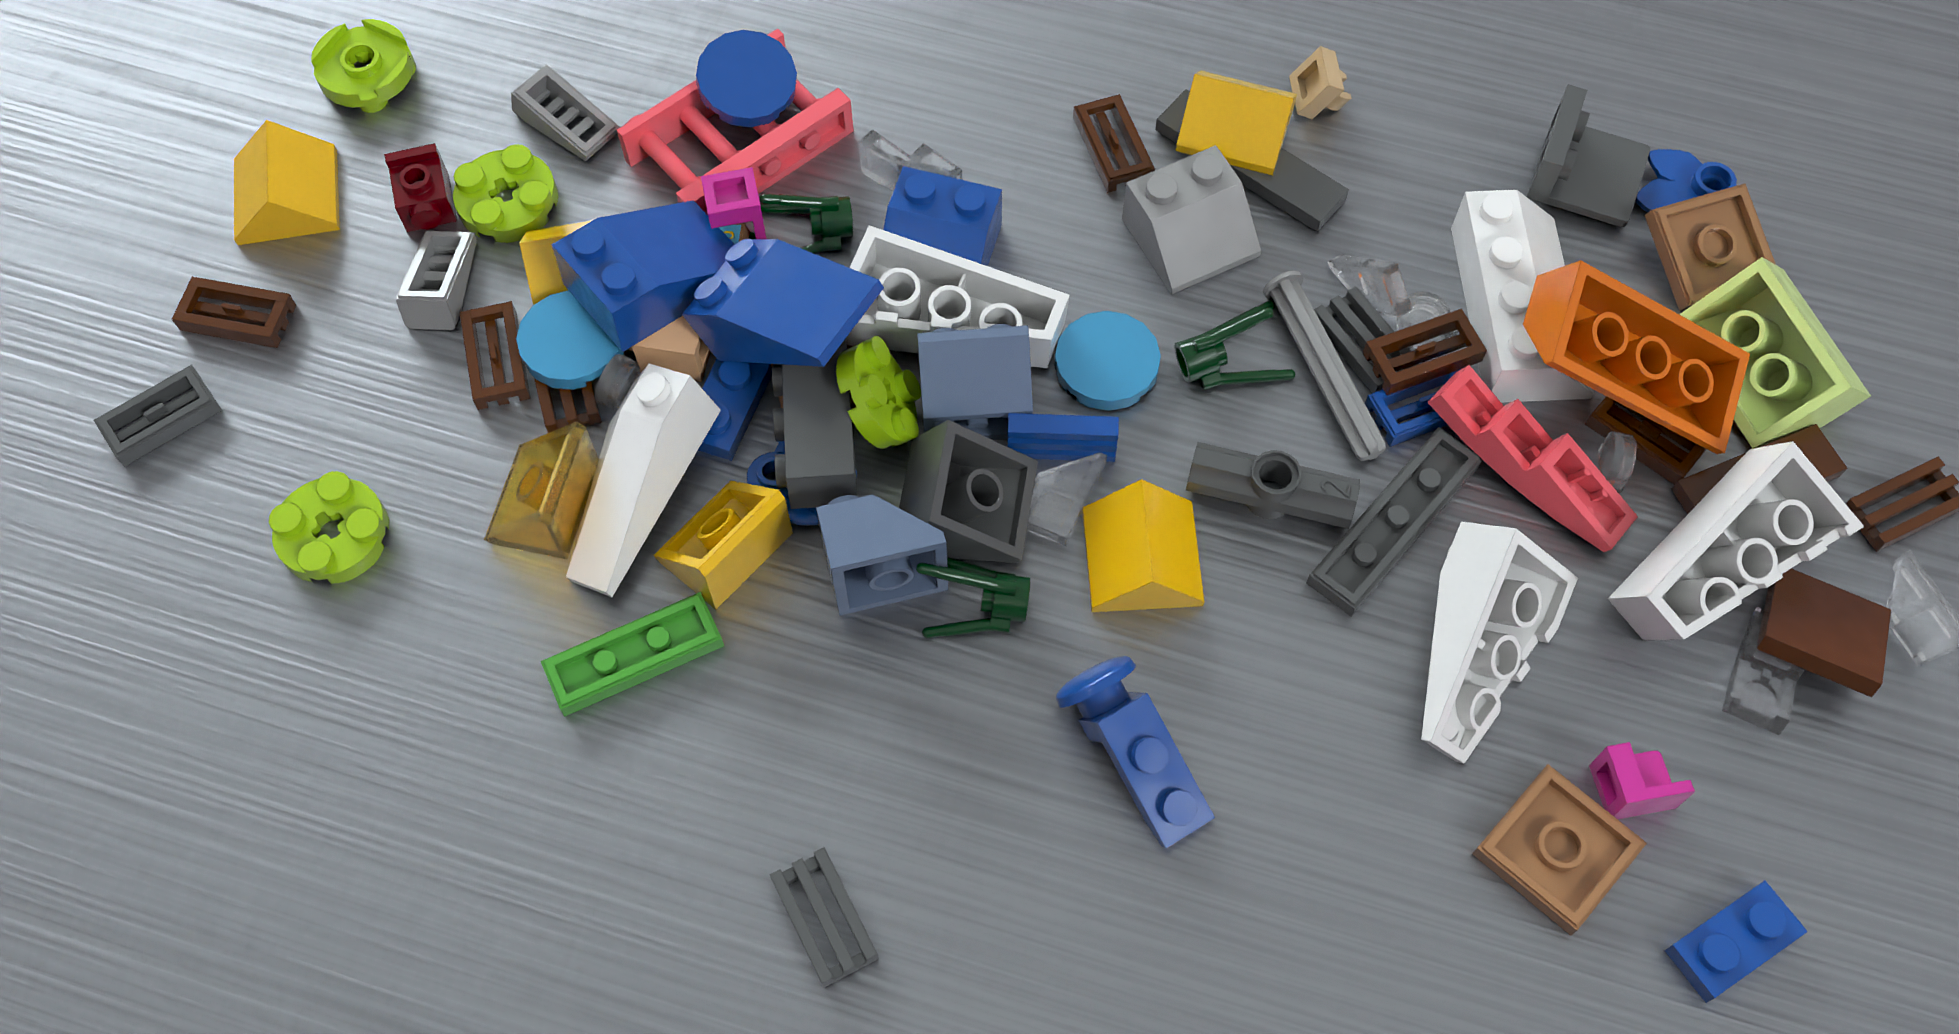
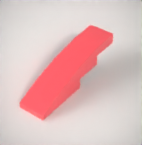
M1470 365L1457 371L1427 402L1461 440L1509 485L1554 520L1602 552L1612 550L1637 519L1636 513L1568 433L1553 440L1519 399L1504 406Z

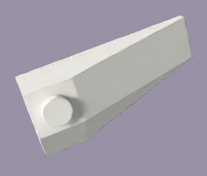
M648 364L634 381L610 421L566 574V578L571 582L613 597L716 420L721 409L690 375Z
M1461 522L1440 572L1421 740L1453 761L1463 764L1501 711L1500 696L1511 681L1522 682L1531 669L1526 659L1539 641L1549 643L1558 630L1578 577L1516 528Z

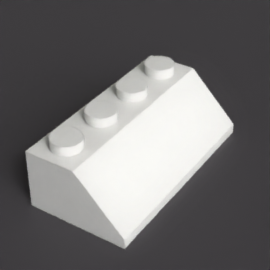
M1518 190L1465 192L1451 231L1469 321L1487 349L1483 361L1478 363L1480 378L1501 403L1512 402L1516 399H1519L1521 402L1591 399L1594 394L1592 388L1543 362L1523 326L1537 275L1565 266L1554 218Z

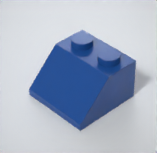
M903 166L887 207L883 230L988 266L1002 226V189Z

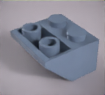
M995 324L988 328L969 330L939 328L932 332L917 333L924 433L946 420H950L992 440L1008 439V414H1033L1028 325L1011 326L1008 324Z

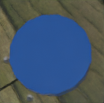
M739 30L724 33L710 42L698 59L696 85L701 101L708 110L710 107L713 112L719 114V119L730 125L755 127L769 124L777 119L779 113L784 111L787 105L789 107L794 100L797 71L793 58L779 41L762 32Z

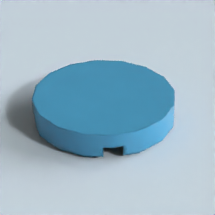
M569 290L549 295L533 305L521 320L516 338L520 357L528 371L536 380L552 388L574 390L586 387V382L592 381L597 377L602 380L613 372L624 355V352L617 347Z
M1101 311L1086 314L1068 325L1058 339L1054 366L1059 384L1066 392L1068 389L1071 394L1075 395L1078 402L1089 408L1110 411L1132 406L1140 401L1142 395L1153 388L1157 381L1161 354L1156 337L1144 323L1124 313Z

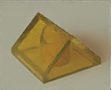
M574 422L519 445L484 537L485 541L493 545L568 559L586 507L599 460L585 426Z

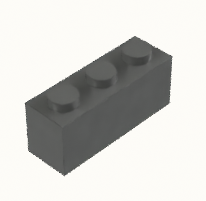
M847 337L824 367L772 364L774 397L783 396V408L773 409L776 442H785V454H775L777 488L787 487L791 509L828 505L830 501L840 496H857L853 422L847 412L852 409V396L850 390L840 394L836 377L837 359L841 352L848 349Z

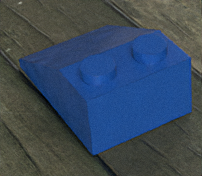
M693 200L599 217L551 245L565 287L617 347L624 352L680 318L682 313L695 299L694 293L704 281L715 275L726 261V253L735 244L719 227L711 229L708 215Z
M744 239L728 250L725 256L726 261L715 275L704 281L694 293L695 299L682 313V316L718 361L824 367L882 292L884 286L879 279L781 240Z

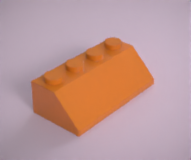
M1582 260L1537 275L1523 326L1546 365L1715 454L1725 453L1750 353Z

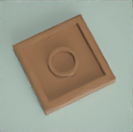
M1745 183L1652 209L1644 215L1679 311L1688 309L1761 257L1776 265Z
M1547 764L1472 854L1571 936L1581 927L1647 842Z

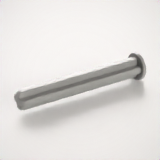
M1296 270L1279 274L1265 285L1263 289L1265 297L1268 300H1274L1356 458L1360 461H1370L1377 458L1378 455L1386 450V443L1301 286L1303 283L1302 274Z

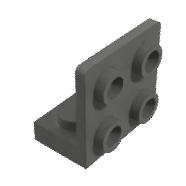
M1568 84L1551 121L1527 198L1619 227H1625L1631 217L1650 153V146L1587 127L1590 113L1581 111L1588 90Z

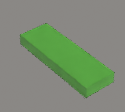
M701 592L544 659L541 661V664L559 708L565 717L722 648L724 643Z

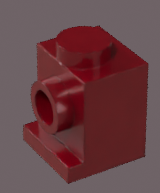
M435 143L384 154L389 168L395 209L407 232L433 229L439 225L457 221L449 174Z

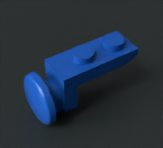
M1128 656L1112 658L1075 676L1058 691L1056 700L1059 708L1077 705L1083 716L1078 721L1089 741L1101 742L1104 745L1147 826L1163 848H1168L1213 820L1215 816L1148 693L1128 692L1125 689L1121 680L1136 668V664Z

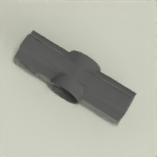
M1197 442L1186 491L1246 504L1252 513L1263 519H1276L1288 514L1349 529L1358 500L1360 479L1300 466L1294 457L1283 451L1270 450L1257 456ZM1274 481L1280 484L1283 488L1271 489L1269 487H1266L1262 482Z

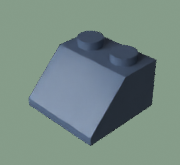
M874 494L863 497L855 495L840 496L830 501L828 505L816 507L826 562L840 616L949 590L948 581L923 575L916 571V565L921 562L947 567V547L943 531Z

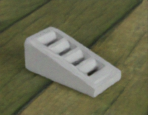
M547 64L511 93L512 111L584 161H587L617 134V129L620 128L617 123ZM549 96L553 101L545 108L542 107L540 103ZM563 106L568 109L558 119L553 116ZM577 116L583 119L572 130L566 127ZM592 125L599 129L586 143L579 138Z
M424 232L395 299L406 327L425 330L455 329L462 309L477 243L474 232ZM435 254H454V256H435Z

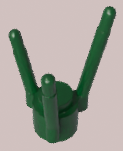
M761 194L759 196L762 213L809 214L811 235H821L822 240L800 247L803 250L814 254L823 251L841 250V238L853 237V218L849 196L809 197L784 194Z
M1269 300L1201 335L1175 343L1174 349L1177 363L1185 381L1189 383L1200 379L1202 388L1207 390L1224 384L1274 382L1294 379L1296 373L1292 369L1219 373L1220 367L1228 364L1223 341L1273 317L1275 302Z
M947 557V567L923 562L916 565V571L920 574L983 589L980 611L991 612V618L925 627L922 630V635L925 638L982 631L1009 633L1011 621L1025 622L1030 592L1029 577L996 572Z

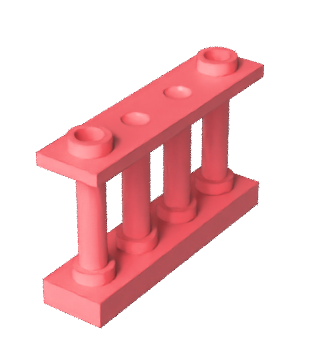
M778 28L768 34V36L776 39L785 47L784 34ZM695 80L646 112L631 118L625 125L617 129L625 161L631 167L650 156L681 189L676 192L678 203L694 200L708 215L701 176L697 177L667 146L668 143L687 131L691 130L721 162L720 165L703 176L752 167L757 191L760 194L854 132L851 100L839 88L823 98L816 99L797 80L792 103L801 112L783 124H777L775 121H772L769 124L753 127L761 138L743 150H737L708 120L715 112L710 107L708 110L702 103Z

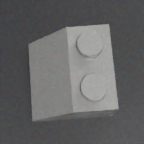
M1216 145L1126 182L1122 220L1171 295L1260 257L1261 248L1243 184Z

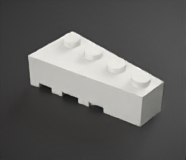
M1793 441L1749 449L1611 594L1608 600L1643 641L1684 640L1742 604V599L1758 589L1768 588L1782 579V574L1802 561L1814 559L1828 550L1826 546L1840 537L1852 535L1863 528L1864 525Z

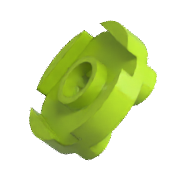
M376 19L361 20L364 26L354 27L349 30L345 23L334 27L320 38L312 51L311 62L314 66L313 74L323 94L339 105L352 108L360 107L362 111L367 113H375L382 110L387 105L389 99L405 88L416 71V63L402 32L390 23ZM372 59L371 63L361 68H355L354 63L357 61L365 63Z
M514 144L503 150L486 153L472 162L460 165L455 170L453 176L456 183L453 191V201L463 225L469 232H474L478 237H480L478 232L483 235L493 236L495 242L511 243L520 241L526 231L544 228L549 221L547 214L552 209L553 203L555 207L557 206L558 190L551 170L543 160L532 155L529 148L524 145ZM504 190H514L512 191L513 199L504 202L501 197H496V195Z
M873 336L841 352L836 365L837 383L840 394L848 390L851 392L856 408L847 412L862 436L873 446L881 449L889 446H898L918 437L919 427L914 401L921 398V388L913 372L908 369L901 370L896 360L890 354L886 343L879 336Z
M332 471L293 491L282 504L276 506L271 511L269 525L272 529V544L276 554L295 576L312 582L311 579H328L331 584L352 580L366 572L376 563L385 547L382 540L385 536L386 527L389 530V517L385 507L371 488L360 481L349 479L342 472ZM341 520L337 525L340 533L336 537L330 539L326 534L318 537V533L326 523Z

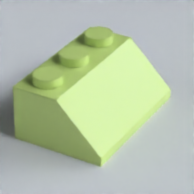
M1763 257L1679 314L1750 353L1734 421L1752 449L1759 448L1815 424L1821 428L1871 397L1784 269Z

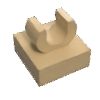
M1320 46L1289 75L1292 92L1297 94L1295 106L1298 115L1313 119L1325 107L1338 111L1352 99L1351 94L1343 92V82L1347 77L1339 69L1336 52Z

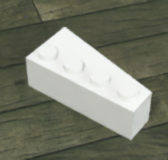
M870 225L850 266L851 269L879 279L884 289L847 336V345L855 346L873 336H879L884 340L889 350L918 353L917 333L932 332L939 328L969 330L988 328L995 324H1008L1011 326L1028 325L1031 367L1048 368L1065 325L1069 294Z

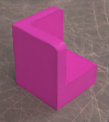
M752 167L701 176L711 229L752 221L756 239H767Z
M1630 742L1606 746L1589 765L1603 808L1616 819L1676 809L1695 793L1691 780L1671 782L1663 757L1659 751L1654 750L1634 754Z

